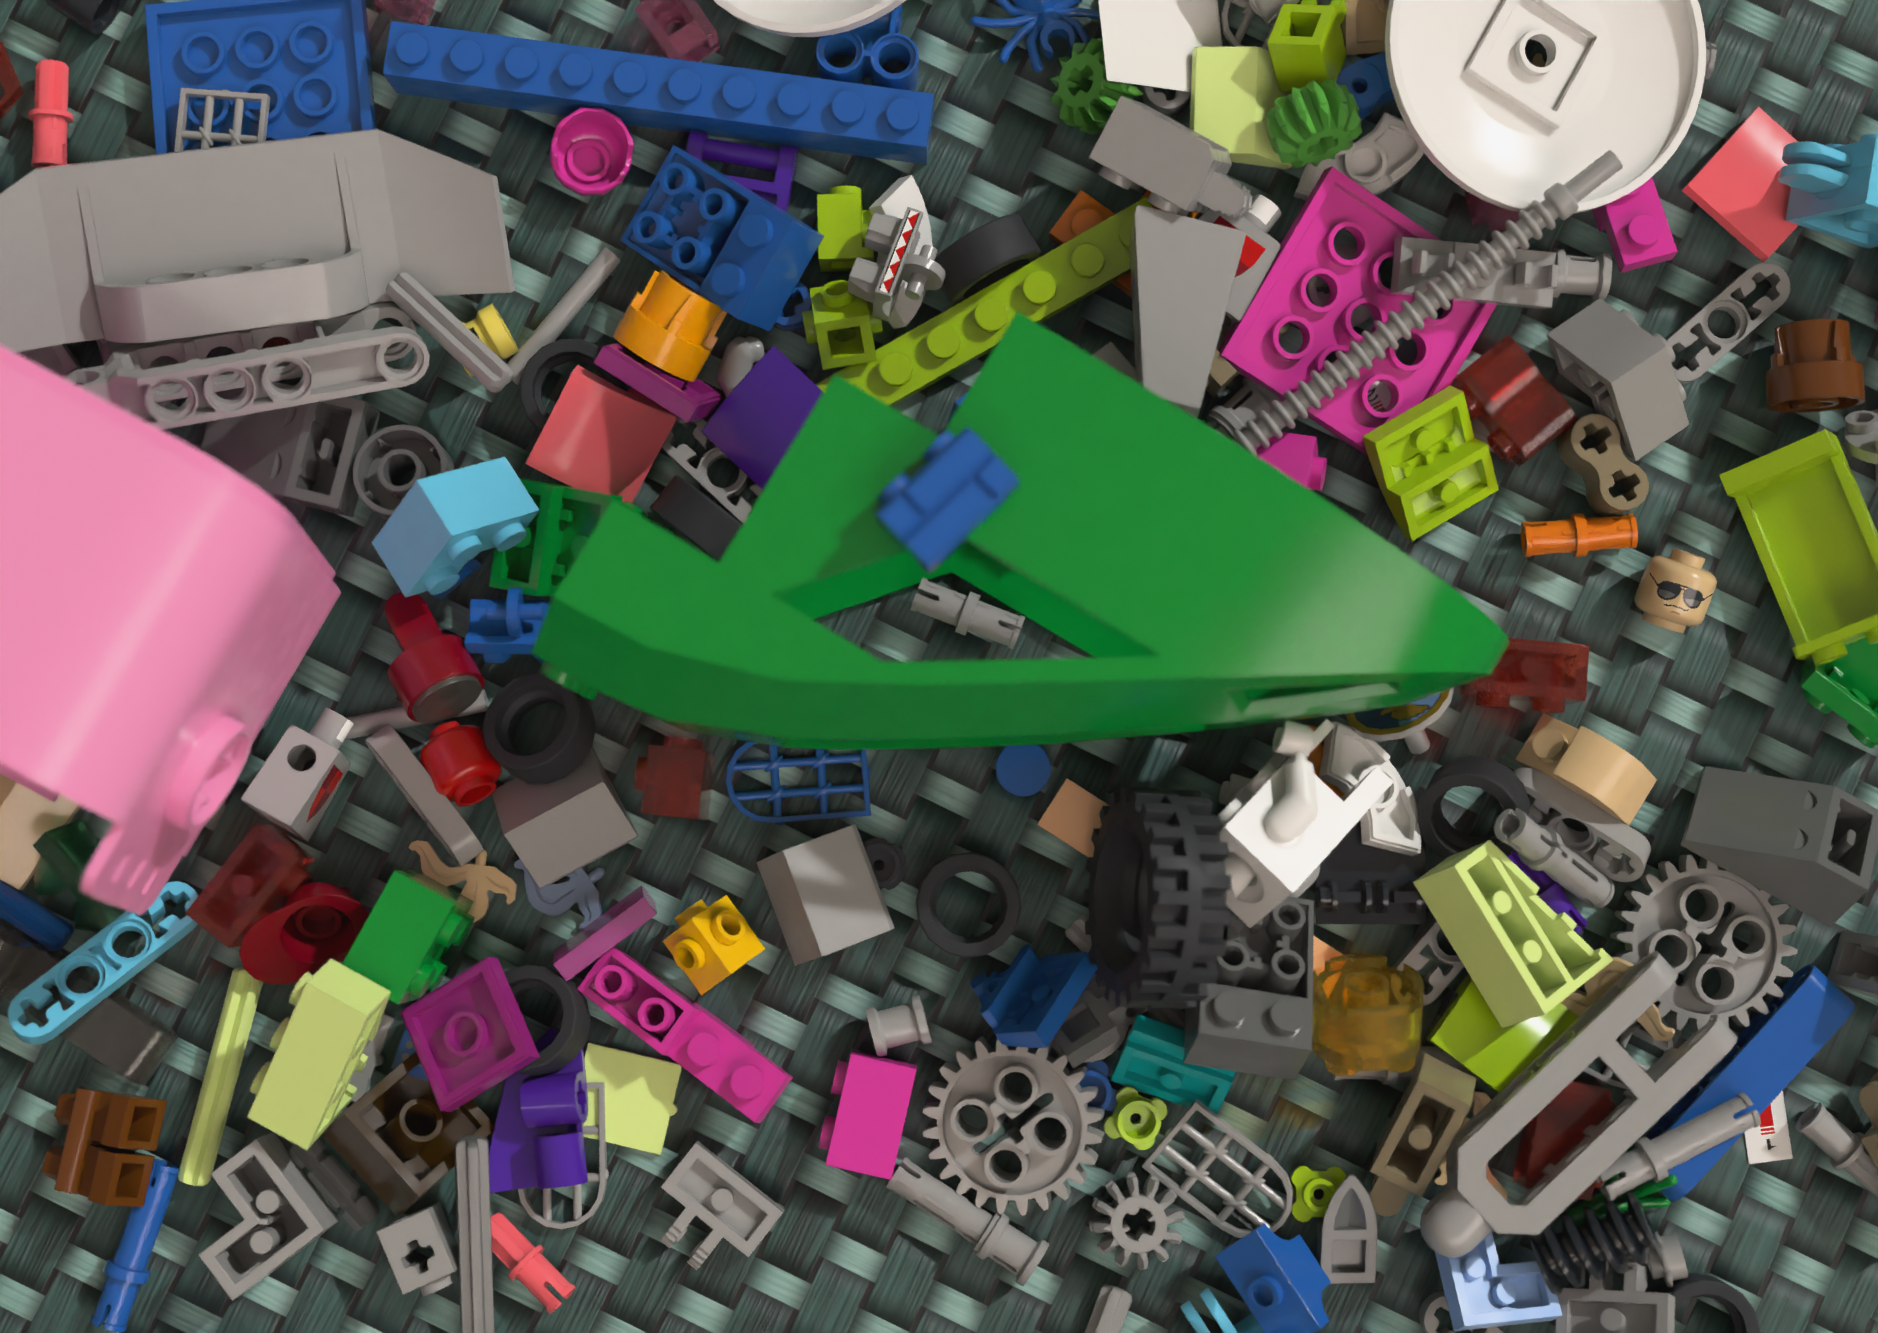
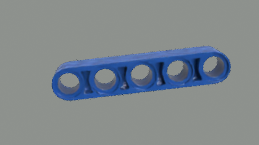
M1813 964L1802 967L1780 988L1784 993L1782 998L1773 996L1766 1003L1769 1012L1766 1015L1757 1013L1749 1022L1750 1025L1744 1027L1737 1035V1042L1725 1057L1677 1101L1644 1137L1652 1140L1713 1109L1719 1104L1735 1097L1740 1092H1744L1753 1105L1734 1114L1733 1118L1736 1119L1754 1110H1757L1760 1116L1846 1022L1855 1009V1003ZM1743 1133L1669 1169L1668 1175H1675L1678 1182L1676 1185L1663 1189L1660 1192L1670 1202L1681 1199L1697 1185Z

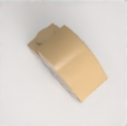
M1544 713L1515 759L1523 768H1533L1545 773L1628 826L1657 781L1639 760L1613 742L1583 726L1577 729Z

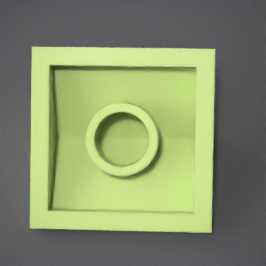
M1258 46L1194 48L1192 50L1190 129L1228 149L1231 162L1279 169L1291 168V163L1281 162L1278 153L1274 152L1267 130L1268 123L1265 115L1275 108L1274 101L1279 97H1285L1292 93V91H1280L1270 52Z

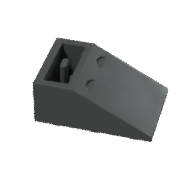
M272 382L275 386L282 389L294 387V385ZM245 387L220 391L215 394L224 399H232L238 397ZM343 397L209 421L200 452L243 477L273 499L353 518L359 497L353 481L354 461L364 442L376 432L380 412L366 401Z
M1705 766L1699 777L1680 845L1831 927L1869 890L1878 847V809L1831 785Z
M1287 897L1251 928L1231 910L1230 924H1224L1222 936L1227 944L1225 957H1217L1216 960L1219 972L1216 984L1207 983L1209 996L1206 1000L1196 1001V1007L1186 1008L1183 1063L1295 1080L1312 1052L1314 900Z

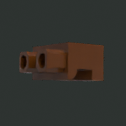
M77 1088L74 1094H62L58 1099L55 1117L59 1124L68 1126L64 1146H52L46 1152L42 1173L56 1181L54 1190L88 1197L89 1201L102 1205L144 1207L155 1156L126 1149L156 1151L167 1100Z

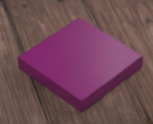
M621 343L603 346L594 361L599 367L686 422H692L713 415L724 399L722 397L723 394L698 378L694 382H690L674 376L636 355Z
M486 957L400 1011L440 1111H454L540 1058L498 958Z

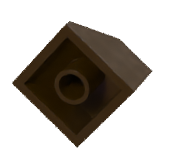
M416 1051L345 1110L323 1135L397 1218L404 1214L455 1167L454 1144L457 1139L465 1135L484 1136L487 1138L495 1128V1124L473 1100L468 1101L452 1112L440 1111L429 1082L408 1075L419 1063L421 1064Z

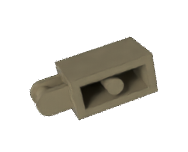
M1426 1053L1423 1055L1377 1143L1370 1172L1375 1174L1369 1194L1375 1213L1381 1216L1395 1215L1400 1211L1409 1192L1422 1198L1471 1107L1476 1083L1475 1077Z

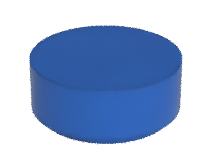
M1038 745L1007 746L997 759L996 777L1001 787L1008 793L1019 797L1031 796L1039 792L1047 784L1051 773L1050 760L1046 752Z

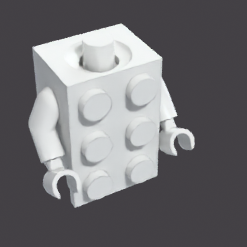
M1328 719L1322 722L1314 731L1306 725L1286 720L1284 728L1279 727L1274 734L1272 747L1276 753L1263 765L1253 779L1231 774L1230 782L1224 781L1222 783L1219 802L1226 806L1218 815L1222 822V828L1218 836L1220 842H1227L1229 855L1224 861L1225 875H1231L1232 889L1226 891V906L1249 928L1253 927L1301 885L1393 783L1377 766L1341 798L1314 774V765L1311 762H1307V758L1311 751L1335 727Z

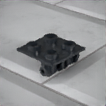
M1359 819L1320 862V872L1315 880L1316 924H1427L1428 906L1413 883L1426 873V842L1423 837L1421 853L1414 856L1362 844L1361 822Z

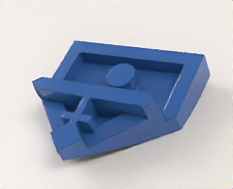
M1027 944L1021 948L1008 969L1000 974L992 972L989 978L983 972L972 979L970 983L980 1000L982 1016L993 1029L994 1034L1002 1045L1047 1048L1098 967L1096 964H1090L1088 952L1046 955L1039 959L1031 946Z

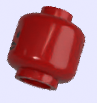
M452 721L436 727L429 734L430 741L422 748L419 761L430 775L434 787L439 794L445 795L451 803L455 802L457 806L466 807L484 800L495 791L497 787L495 782L501 774L502 767L485 747L482 728L472 724L460 725L458 722Z

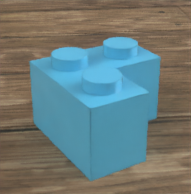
M501 457L416 480L372 541V544L405 598L425 591H429L431 595H436L455 585L460 578L458 572L467 561L474 558L481 551L495 547L498 551H505L520 543L527 535L526 527L540 510L507 458Z

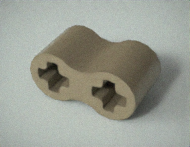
M1590 414L1582 417L1562 432L1558 440L1560 458L1568 467L1576 470L1583 478L1586 486V499L1595 513L1603 517L1623 515L1638 507L1645 500L1649 492V481L1646 473L1638 465L1630 462L1623 454L1620 446V433L1610 418L1601 414ZM1592 435L1596 439L1597 445L1585 451L1581 447L1580 441ZM1621 482L1626 491L1621 493L1620 496L1613 498L1608 489L1614 484Z

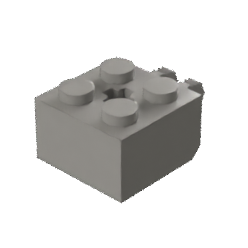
M1120 97L1089 158L1103 165L1099 173L1100 176L1127 190L1130 187L1140 191L1141 187H1144L1151 191L1147 199L1149 203L1163 211L1186 217L1190 211L1205 213L1210 208L1216 212L1220 211L1221 215L1227 214V217L1233 215V218H1236L1237 216L1243 217V214L1252 209L1253 195L1250 194L1251 190H1247L1246 186L1241 187L1239 182L1226 176L1232 165L1228 149L1141 102Z

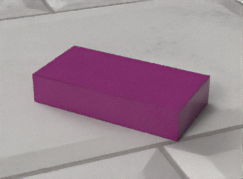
M641 885L554 950L553 965L567 982L657 914L655 901Z

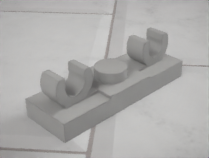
M1404 236L1395 238L1390 294L1413 296L1415 291H1420L1422 294L1428 290L1426 286L1428 281H1433L1435 284L1441 280L1439 276L1441 271H1446L1448 274L1454 270L1453 262L1459 261L1461 264L1467 260L1465 256L1467 251L1470 250L1476 253L1480 250L1478 244ZM1516 249L1514 260H1510L1507 257L1504 258L1501 270H1497L1494 267L1488 271L1490 274L1489 279L1478 278L1475 281L1477 284L1476 289L1465 288L1462 291L1463 299L1458 301L1536 309L1552 308L1553 289L1557 288L1559 265H1556V253Z

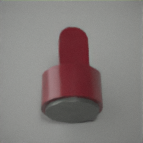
M402 591L393 594L385 604V619L402 653L390 665L387 676L407 716L412 721L429 724L441 722L458 715L470 707L479 697L484 687V678L471 654L466 650L465 643L461 637L442 634L426 602L420 595L416 594L405 598Z

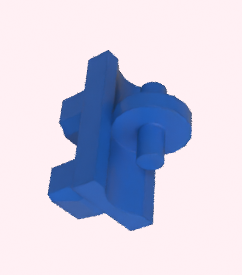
M509 588L507 600L471 599L469 628L465 637L466 650L469 653L480 654L485 663H504L512 657V654H532L531 651L551 600H525L522 588ZM533 654V658L537 659L539 663H545L544 660Z

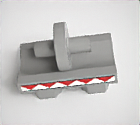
M907 207L903 219L880 213L873 214L865 237L864 247L889 255L884 266L857 257L849 275L847 292L874 303L873 317L888 322L903 281L908 283L905 295L913 300H919L923 290H937L943 285L946 273L942 266L935 262L938 250L931 245H923L920 254H914L920 239L918 228L923 218L922 211Z

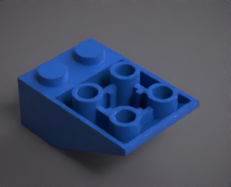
M673 145L620 241L735 318L770 331L824 236L783 209Z

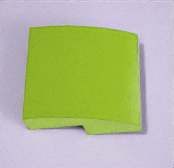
M1448 386L1362 436L1373 472L1384 498L1405 538L1410 541H1414L1499 490L1489 446L1474 437L1464 392L1453 386Z
M1468 973L1455 991L1458 996L1426 1039L1499 1094L1558 1038L1578 1016L1559 1003L1545 1015L1502 1028Z

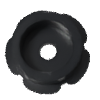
M872 838L864 842L863 845L880 890L882 888L891 890L898 886L904 877L902 866L906 862L901 848L896 844H888L884 838ZM876 860L884 862V868L880 871H877L873 866Z

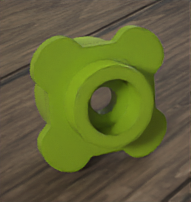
M1132 1086L1122 1087L1116 1093L1117 1104L1112 1115L1104 1120V1131L1112 1139L1124 1138L1138 1150L1149 1149L1153 1146L1155 1137L1160 1130L1161 1120L1167 1115V1106L1160 1098L1148 1099L1139 1095ZM1134 1113L1140 1115V1120L1137 1123H1132L1130 1120Z
M1299 1166L1294 1169L1291 1174V1182L1294 1184V1197L1296 1200L1292 1204L1291 1212L1293 1216L1301 1222H1307L1312 1217H1324L1332 1195L1346 1178L1343 1170L1337 1166H1329L1325 1171L1319 1169L1310 1170L1307 1166ZM1316 1189L1323 1190L1324 1195L1321 1199L1314 1197L1313 1193Z

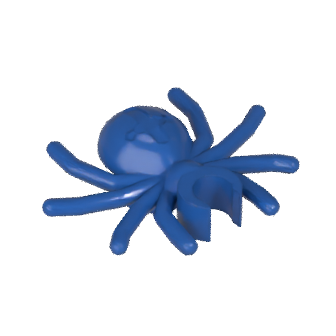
M995 0L1008 14L1018 17L988 19L974 16L971 18V24L985 28H1015L1022 26L1004 45L998 60L1002 64L1006 63L1014 48L1029 34L1026 39L1029 59L1034 71L1039 73L1043 70V64L1039 57L1036 43L1039 36L1041 53L1045 58L1052 61L1054 52L1048 43L1052 37H1063L1068 43L1070 54L1075 42V33L1081 43L1085 42L1088 44L1090 42V37L1081 22L1071 17L1100 20L1099 10L1080 7L1070 8L1079 4L1082 0H1013L1017 6H1013L1008 0Z

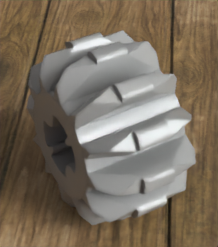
M1127 1172L1125 1181L1128 1190L1120 1192L1117 1184L1110 1179L1105 1183V1187L1114 1198L1112 1202L1102 1198H1093L1092 1207L1098 1212L1107 1215V1217L1095 1218L1089 1221V1228L1091 1232L1095 1233L1108 1232L1099 1240L1097 1247L1104 1254L1118 1246L1114 1260L1117 1266L1124 1267L1129 1260L1131 1252L1135 1253L1138 1268L1146 1270L1149 1263L1146 1252L1154 1250L1157 1258L1165 1262L1169 1259V1255L1161 1244L1162 1240L1165 1239L1173 1244L1181 1243L1182 1235L1175 1229L1167 1227V1225L1184 1221L1185 1214L1182 1209H1166L1177 1198V1194L1172 1188L1165 1189L1155 1196L1159 1187L1157 1176L1150 1174L1141 1190L1138 1188L1136 1174L1134 1172ZM1139 1208L1147 1209L1144 1211V1214L1150 1222L1147 1228L1138 1226L1134 1233L1127 1232L1130 1228L1126 1220H1123L1125 1214L1136 1215Z

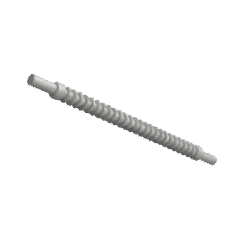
M1608 150L1564 185L1559 182L1552 185L1543 194L1545 200L1541 203L1533 200L1531 202L1532 210L1528 213L1520 210L1517 222L1513 223L1507 220L1504 232L1500 233L1494 230L1491 234L1493 238L1491 242L1487 243L1481 240L1478 244L1480 250L1476 253L1470 250L1467 251L1465 254L1467 260L1462 264L1459 261H1454L1452 264L1454 270L1448 274L1446 271H1441L1439 274L1441 280L1435 284L1433 281H1428L1426 284L1428 290L1422 294L1420 291H1415L1413 294L1415 300L1409 304L1407 301H1402L1400 304L1402 310L1396 314L1394 311H1389L1387 314L1389 320L1383 324L1381 321H1376L1374 324L1376 330L1370 334L1368 331H1363V340L1357 344L1355 341H1350V350L1344 354L1340 350L1337 351V360L1335 362L1324 361V370L1317 373L1315 370H1312L1310 372L1312 379L1309 382L1305 383L1299 380L1297 382L1299 389L1296 392L1292 393L1290 390H1286L1284 393L1286 399L1283 402L1279 403L1277 400H1273V409L1267 413L1264 410H1260V419L1254 423L1252 420H1247L1246 425L1248 428L1244 432H1240L1237 429L1234 430L1235 438L1232 441L1256 456L1255 450L1259 446L1269 448L1268 440L1272 436L1280 439L1282 438L1281 430L1284 427L1295 428L1294 420L1297 417L1308 418V408L1313 406L1315 409H1320L1321 398L1326 396L1328 399H1333L1334 394L1332 391L1334 388L1346 389L1347 384L1345 381L1347 378L1359 379L1360 374L1358 371L1360 368L1372 369L1371 361L1373 358L1385 359L1384 351L1386 348L1398 349V339L1401 337L1406 340L1411 339V329L1414 327L1419 330L1424 329V319L1428 317L1432 320L1437 319V309L1442 307L1445 310H1449L1451 306L1449 301L1455 297L1458 300H1462L1464 297L1462 291L1468 287L1471 290H1475L1477 287L1475 281L1481 277L1484 280H1488L1490 277L1488 271L1494 267L1497 270H1501L1503 267L1502 260L1506 257L1514 260L1516 257L1515 250L1519 247L1527 250L1530 238L1534 237L1540 240L1543 228L1547 227L1553 230L1556 226L1554 220L1558 217L1566 220L1579 208L1577 203L1623 168L1618 157L1611 150Z

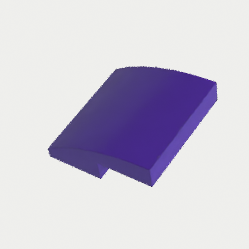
M773 345L728 395L701 432L758 487L764 490L823 394V391Z

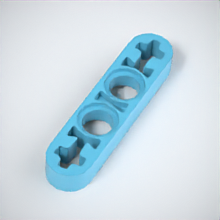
M178 881L167 882L156 901L145 913L138 915L127 910L18 993L8 1008V1021L15 1036L21 1041L33 1045L44 1044L54 1039L189 934L198 925L201 917L200 900L195 889L186 883ZM171 899L174 903L178 904L186 900L187 902L184 905L186 916L182 919L175 915L165 918L158 924L160 933L163 936L158 939L155 938L150 925L141 918L149 915L152 924H154L166 913L165 901ZM125 931L139 932L146 939L144 950L135 957L125 958L119 956L113 950L114 940L119 934ZM82 966L94 968L100 975L99 983L94 990L78 994L68 989L66 981L68 975L74 969ZM56 985L62 999L71 1007L63 1011L58 1001L45 1012L48 1020L46 1025L40 1028L32 1022L24 1027L23 1024L27 1020L24 1010L31 1005L37 1010H41L54 1001L49 989Z

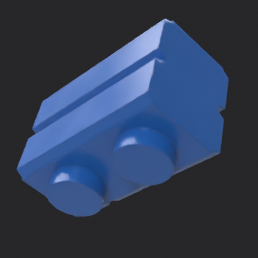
M968 427L957 437L949 430L944 432L923 453L922 457L928 464L912 480L904 473L901 474L877 498L884 506L876 513L877 521L928 573L939 565L1019 487L1020 480Z

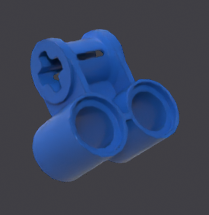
M903 3L871 23L850 31L821 36L816 45L818 77L820 79L862 84L865 77H871L873 86L914 91L919 81V55L914 41L906 35L900 34ZM841 54L854 59L851 65L844 68H837L828 63L832 57ZM890 60H899L908 66L904 71L894 74L886 72L881 68Z

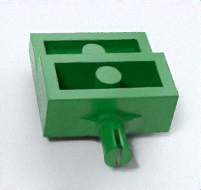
M519 478L540 511L526 527L527 535L520 543L505 551H498L495 547L489 587L503 590L522 588L523 594L553 597L612 500L622 504L623 496Z

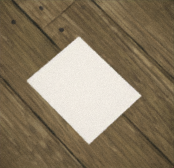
M1098 0L1107 81L1191 92L1192 50L1196 47H1222L1217 0Z

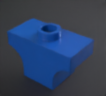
M1264 1223L1215 1255L1265 1333H1315L1330 1322L1324 1311L1321 1295L1323 1289L1331 1281L1300 1234L1291 1240H1284L1275 1235Z

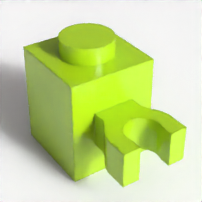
M1302 0L1301 4L1282 5L1267 42L1280 91H1292L1293 87L1300 89L1305 87L1311 80H1314L1317 84L1327 79L1337 81L1347 55L1340 27L1348 11L1345 0H1332L1330 5H1317L1316 0Z

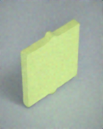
M589 1042L584 1058L587 1083L605 1082L606 1142L661 1155L670 1116L675 1115L678 1111L674 1100L682 1066L675 1062ZM599 1088L587 1089L588 1116L583 1126L599 1125ZM583 1134L584 1137L599 1140V1134Z

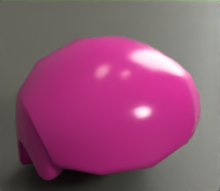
M579 108L563 118L556 126L549 153L550 167L554 170L555 177L563 187L581 196L605 195L623 182L630 169L634 149L632 136L622 119L604 108Z

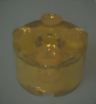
M1347 954L1333 957L1325 961V971L1318 975L1316 970L1313 971L1312 1050L1326 1061L1325 1068L1328 1072L1338 1076H1352L1358 1071L1389 1070L1392 1072H1407L1413 1069L1415 1057L1421 1048L1424 981L1421 975L1414 968L1404 963L1403 972L1387 967V957L1376 954Z

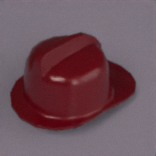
M324 882L304 884L287 897L282 908L267 914L248 929L241 940L239 951L243 968L254 979L268 984L294 983L299 981L306 972L314 975L330 959L338 963L345 960L370 912L360 902L353 899V895L348 887L340 888L334 884Z

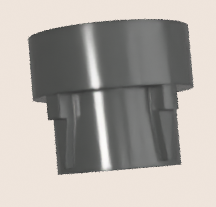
M394 425L374 433L361 446L353 465V481L356 491L363 502L380 518L388 521L416 480L455 469L452 458L430 433L416 426ZM416 468L415 476L408 484L396 486L404 473Z

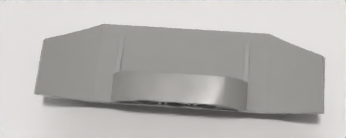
M377 128L35 168L0 193V345L14 353L98 339L119 343H147L334 318L356 312L371 303L393 301L387 294L386 287L401 272L409 273L432 296L512 293L515 291L497 176Z

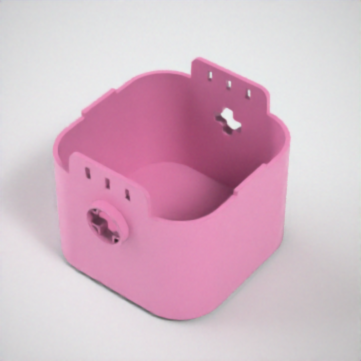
M0 345V774L53 802L61 794L113 821L114 823L83 875L80 889L81 892L92 898L142 915L156 901L181 857L187 856L204 825L217 812L232 790L245 765L253 742L341 595V591L333 581L336 572L295 518L265 492L186 443Z

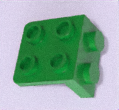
M1866 637L1845 645L1848 654L1837 660L1815 666L1813 659L1807 660L1801 668V687L1805 689L1802 692L1803 696L1811 705L1825 714H1829L1831 711L1835 712L1849 723L1847 726L1849 732L1859 742L1869 748H1874L1878 745V643L1869 645Z

